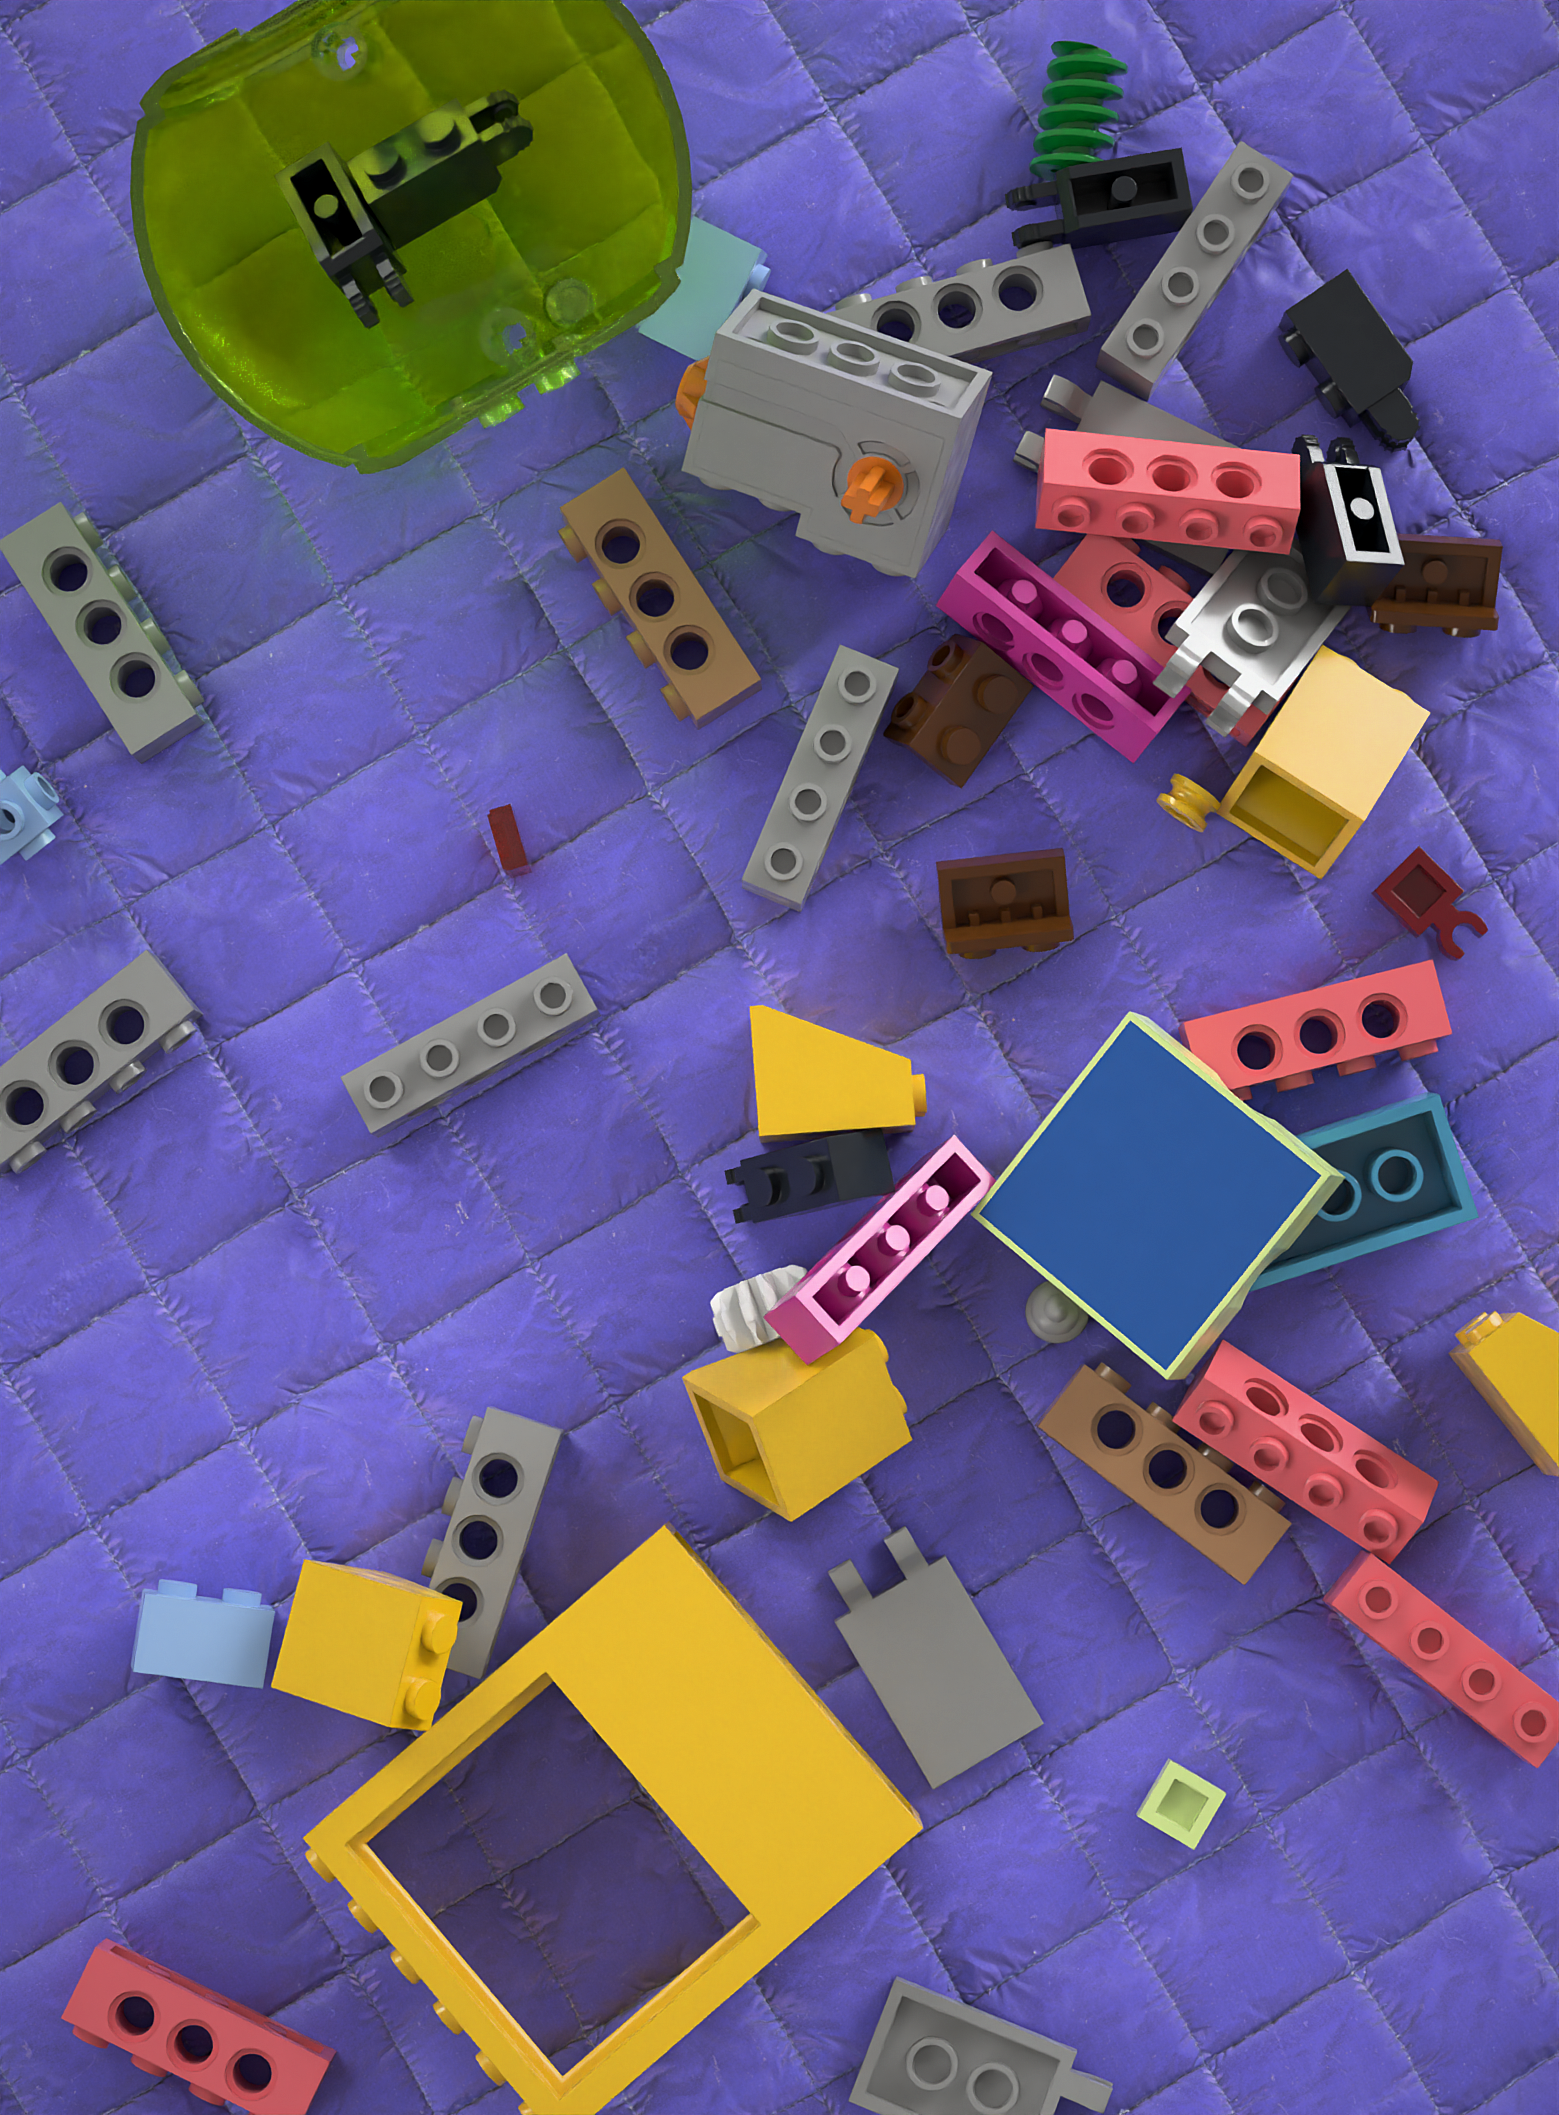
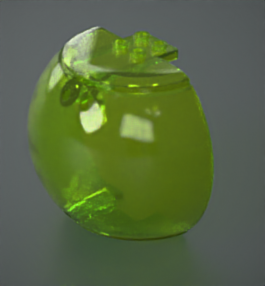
M297 0L249 31L235 27L169 68L150 87L139 102L146 115L137 121L131 156L130 199L133 230L144 276L154 303L173 340L193 369L210 388L246 421L275 440L309 457L343 468L355 465L359 474H372L404 465L480 423L486 429L509 419L526 408L521 399L536 390L539 391L540 395L549 394L580 376L582 373L577 367L579 364L650 319L682 283L676 272L684 266L691 231L693 198L691 160L684 122L670 79L653 44L621 0ZM357 45L358 51L351 54L356 62L350 68L345 61V53L350 46ZM497 89L499 91L505 89L509 93L514 94L519 102V115L525 120H529L534 128V141L530 143V147L528 146L524 149L525 151H519L518 155L497 167L503 179L496 193L397 250L408 271L403 274V277L415 301L402 308L391 299L385 287L379 289L369 297L378 309V316L381 322L371 329L365 328L347 297L332 282L318 262L274 175L327 141L341 158L347 162L456 97L464 108L483 96H489L490 92H496ZM517 325H521L526 332V337L519 339V342L522 344V347L519 349L514 347L509 339L511 329Z

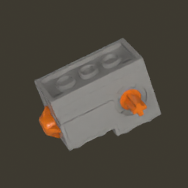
M753 288L716 331L710 355L690 364L679 384L675 407L691 430L681 471L699 477L702 483L718 490L734 489L759 498V501L770 509L784 512L793 510L801 513L795 536L811 541L822 552L832 555L847 554L872 563L875 569L890 576L906 575L916 578L948 529L993 372Z

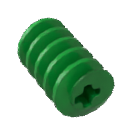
M1056 41L1051 45L1052 53L1057 58L1051 60L1047 65L1046 72L1052 83L1047 84L1042 92L1043 101L1049 107L1042 109L1038 114L1037 121L1039 127L1044 132L1038 133L1033 141L1034 150L1040 156L1033 158L1029 163L1030 172L1042 179L1054 181L1055 172L1066 167L1104 161L1094 156L1095 150L1114 147L1115 140L1113 137L1100 132L1099 125H1112L1119 121L1118 113L1103 107L1104 101L1120 100L1123 98V89L1109 83L1108 77L1124 76L1128 72V66L1126 63L1112 58L1111 53L1091 44L1075 41Z

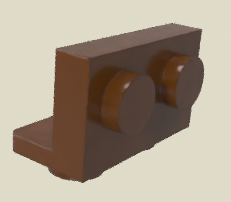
M1397 533L1404 566L1374 604L1366 607L1370 622L1379 623V628L1384 631L1400 634L1414 633L1417 631V626L1442 627V631L1445 634L1462 638L1477 637L1480 635L1481 630H1498L1499 616L1495 605L1503 549L1500 540Z
M954 634L948 641L943 642L934 650L928 660V670L912 692L903 696L895 705L891 714V722L885 729L883 736L893 744L907 748L949 784L962 789L1034 685L983 642Z
M1063 848L936 862L942 934L948 954H959L960 957L965 959H982L994 955L997 951L996 949L1022 947V949L1029 952H1045L1057 948L1060 942L1074 940L1073 924L1069 912Z

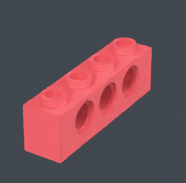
M1045 429L1037 476L1035 528L1289 555L1300 513V455Z
M1087 534L1053 579L1165 668L1178 648L1166 643L1160 637L1158 623L1168 617H1180L1194 599L1188 594L1191 586L1170 568L1161 565L1158 570H1155L1137 555L1141 549L1131 538ZM1115 580H1129L1138 587L1141 601L1132 607H1120L1110 600L1107 594V586ZM1200 665L1185 684L1192 691L1184 701L1208 718L1230 687L1215 680L1211 673ZM1297 676L1268 715L1251 704L1229 735L1247 747L1299 677Z
M1433 959L1186 1021L1178 1027L1182 1045L1214 1070L1227 1088L1243 1102L1253 1099L1250 1087L1274 1081L1277 1093L1304 1087L1315 1083L1312 1072L1337 1066L1339 1077L1377 1068L1374 1056L1396 1050L1399 1051L1401 1061L1437 1053L1439 1051L1436 1040L1443 1039L1452 1034ZM1367 1005H1381L1390 1012L1393 1018V1028L1388 1037L1376 1038L1364 1029L1362 1014ZM1318 1020L1329 1028L1332 1042L1326 1053L1315 1054L1308 1051L1302 1045L1300 1029L1305 1021ZM1254 1035L1262 1038L1267 1043L1270 1049V1060L1265 1068L1259 1070L1250 1069L1240 1061L1237 1048L1242 1037Z
M1224 1339L1190 1383L1172 1419L1174 1423L1389 1565L1424 1523L1439 1481Z
M1360 1550L1323 1597L1322 1601L1524 1762L1538 1769L1559 1742V1702L1372 1553Z
M108 1938L95 1947L61 2019L75 2025L72 2033L82 2041L104 2049L108 2047L109 2043H112L132 2053L130 2061L141 2070L158 2077H165L169 2071L191 2082L188 2088L189 2091L200 2099L218 2106H223L225 2101L228 2100L248 2110V2115H307L337 2053L336 2050ZM133 1996L142 1997L151 2004L154 2010L152 2026L139 2028L132 2025L126 2019L124 2014L126 1998ZM189 2025H198L206 2029L213 2041L211 2054L195 2056L189 2053L182 2043L183 2028ZM247 2054H257L265 2058L271 2067V2080L261 2085L248 2082L240 2072L239 2063L241 2057Z

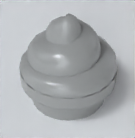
M1050 1281L1038 1285L1030 1293L1026 1302L1025 1317L1029 1328L1038 1338L1049 1343H1065L1075 1339L1083 1332L1089 1320V1314Z

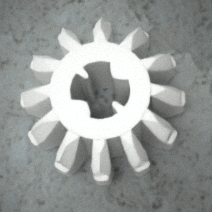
M796 1265L777 1268L741 1281L716 1293L710 1302L714 1314L712 1320L718 1336H722L727 1351L741 1353L782 1338L763 1316L807 1273L806 1268Z

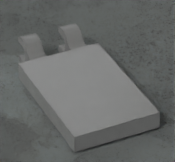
M1054 374L1040 404L1046 410L1079 424L1076 432L1239 448L1102 380L1092 397L1076 384ZM1026 430L1015 452L1013 462L1038 473L1044 438ZM1131 538L1133 541L1209 578L1220 568L1229 548Z
M1293 537L1289 555L1234 549L1164 637L1175 645L1178 650L1168 661L1167 666L1153 684L1174 699L1200 665L1230 687L1218 703V706L1205 721L1207 725L1226 738L1251 704L1266 715L1269 714L1352 606L1314 604L1300 543L1295 537Z
M903 1526L883 1538L906 1578L872 1597L850 1558L829 1570L828 1574L850 1609L847 1613L836 1618L834 1622L934 1790L1044 1723L946 1556L943 1555L927 1564L906 1526Z
M896 1976L848 2101L880 2115H1054L1059 2099L1062 2096L1104 2114L1113 2090V2083L1098 2076L1072 2069L1077 2054V2049Z

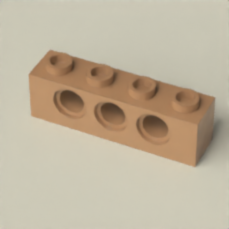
M624 467L560 507L562 519L566 524L565 527L557 531L560 538L577 563L588 558L600 579L591 584L611 616L621 610L634 631L625 637L645 669L655 663L668 684L659 690L679 721L690 716L699 730L762 690L760 676ZM619 536H627L634 539L640 546L637 556L624 564L614 563L607 559L604 551L612 539ZM655 588L666 590L674 598L671 609L666 614L658 617L648 616L638 607L641 596L646 591ZM686 641H696L702 644L708 651L705 663L693 670H685L678 667L672 660L673 652L678 645Z
M1101 1362L1095 1371L1087 1365L1081 1364L1035 1426L1233 1579L1246 1585L1292 1524L1279 1514L1286 1503L1257 1481H1254L1248 1489L1228 1475L1234 1463L1206 1443L1202 1442L1196 1450L1176 1435L1181 1427L1172 1421L1173 1416L1154 1402H1151L1146 1410L1125 1395L1132 1385ZM1118 1410L1129 1418L1132 1425V1433L1130 1439L1123 1446L1109 1448L1099 1439L1097 1426L1104 1414ZM1163 1450L1175 1452L1183 1464L1181 1478L1170 1487L1157 1486L1149 1475L1151 1459ZM1224 1490L1233 1500V1515L1222 1526H1209L1201 1515L1202 1500L1211 1491Z

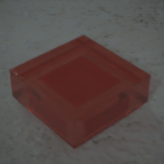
M511 804L489 810L490 814H487L505 874L510 876V878H515L532 873L516 814Z

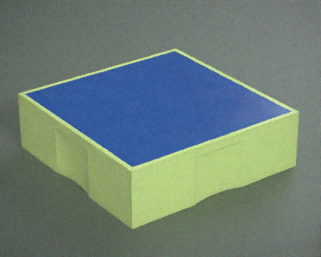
M1129 1011L970 1215L1166 1380H1179L1187 1377L1239 1312L1251 1286L1258 1276L1273 1260L1290 1248L1346 1177L1277 1121L1256 1112L1227 1088L1214 1070L1151 1019Z

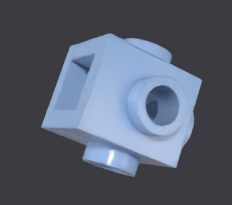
M24 765L7 777L0 769V865L17 851L26 861L56 838L48 827L64 815L56 806L59 802V797L51 784L37 772L30 774Z

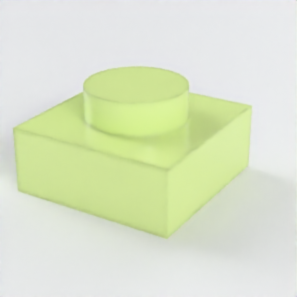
M1168 1758L1136 1815L1195 1850L1227 1793Z

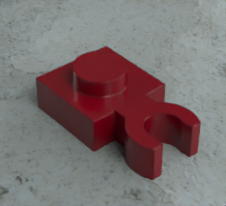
M1420 846L1371 893L1415 938L1419 937L1430 926L1437 933L1436 941L1439 950L1444 956L1453 961H1458L1465 954L1454 943L1452 933L1456 926L1469 928L1478 938L1488 931L1485 922L1477 914L1469 911L1459 912L1452 905L1464 890Z

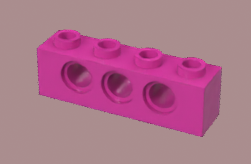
M993 530L957 571L935 605L979 641L986 644L1004 661L1133 764L1192 691L1187 685H1184L1173 699L1153 684L1164 670L1162 665Z
M955 1135L951 1136L920 1158L894 1184L896 1192L885 1194L763 1318L806 1365L812 1363L840 1345L987 1194L996 1180Z

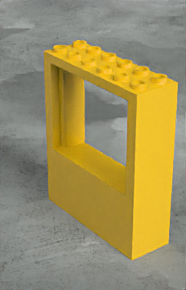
M667 1521L432 1724L430 1732L424 1731L322 1819L303 1839L311 1847L305 1852V1856L314 1870L328 1883L337 1878L353 1897L347 1903V1906L357 1921L371 1934L380 1929L396 1948L390 1953V1957L400 1972L414 1985L422 1979L438 1998L432 2006L442 2022L455 2035H459L465 2030L481 2049L475 2057L485 2073L498 2086L508 2081L524 2100L518 2106L522 2115H595L920 1832L923 1826L920 1814L670 1521ZM552 1682L556 1683L750 1912V1914L563 2076L366 1844Z

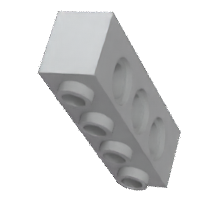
M1240 141L1101 347L1095 367L1148 401L1285 197L1294 175Z
M1051 241L1026 246L1016 253L1017 259L993 265L991 259L969 262L956 269L957 276L932 282L930 276L913 278L895 287V294L874 300L867 293L850 296L835 304V311L826 313L877 332L888 322L897 321L904 323L913 334L908 343L968 364L978 363L1088 330L1091 319L1090 308L1070 243L1054 248ZM1020 287L1030 293L1034 303L1025 310L1013 311L1002 304L999 295L1007 288ZM959 304L971 312L973 320L963 328H951L941 321L938 314L948 305Z
M59 502L0 540V550L130 754L142 764L205 724L196 710V707L204 703L205 700L187 672L182 670L174 675L162 657V654L169 651L171 647L154 620L149 617L140 622L128 602L136 598L137 594L120 567L116 564L107 570L98 557L95 549L103 545L104 542L86 514L81 512L73 517L66 507ZM72 564L86 565L88 571L87 579L79 589L70 592L59 589V576L67 566ZM106 616L119 617L121 620V631L118 637L108 644L100 645L94 643L92 640V630L96 622ZM141 668L153 670L155 673V684L152 690L143 697L134 698L127 696L125 685L129 675Z
M841 644L839 645L742 877L743 889L798 912L802 911L897 683L899 668Z
M145 950L0 1066V1173L5 1174L11 1168L16 1174L27 1170L46 1154L47 1150L42 1145L61 1128L66 1134H69L81 1127L97 1112L96 1108L92 1105L111 1088L116 1094H119L131 1087L147 1072L142 1063L161 1048L167 1054L175 1051L197 1032L192 1023L199 1019L203 1013L156 955ZM127 1011H139L144 1020L142 1035L131 1044H120L114 1033L117 1019ZM87 1050L94 1061L93 1073L87 1081L78 1085H72L65 1075V1063L73 1053ZM36 1090L43 1099V1112L34 1123L22 1125L15 1115L16 1101L23 1093Z
M566 953L340 1078L369 1132L379 1138L601 1015Z
M493 1406L487 1407L484 1418L473 1415L461 1452L472 1456L464 1480L454 1476L451 1480L441 1511L442 1514L451 1516V1520L444 1541L432 1539L421 1575L431 1578L428 1588L441 1594L445 1593L449 1585L455 1583L465 1584L475 1592L477 1609L472 1617L458 1620L457 1637L451 1648L446 1668L477 1679H481L486 1674L565 1431ZM495 1459L508 1461L517 1471V1486L508 1496L500 1497L493 1495L484 1485V1470ZM482 1521L491 1525L495 1530L498 1543L496 1550L491 1556L478 1558L466 1550L463 1543V1535L470 1523Z

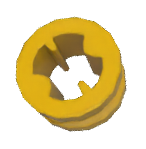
M1174 773L1170 779V783L1173 786L1172 790L1167 794L1160 793L1156 802L1166 812L1186 826L1198 832H1203L1207 827L1205 816L1210 812L1217 813L1221 804L1213 795L1192 780Z

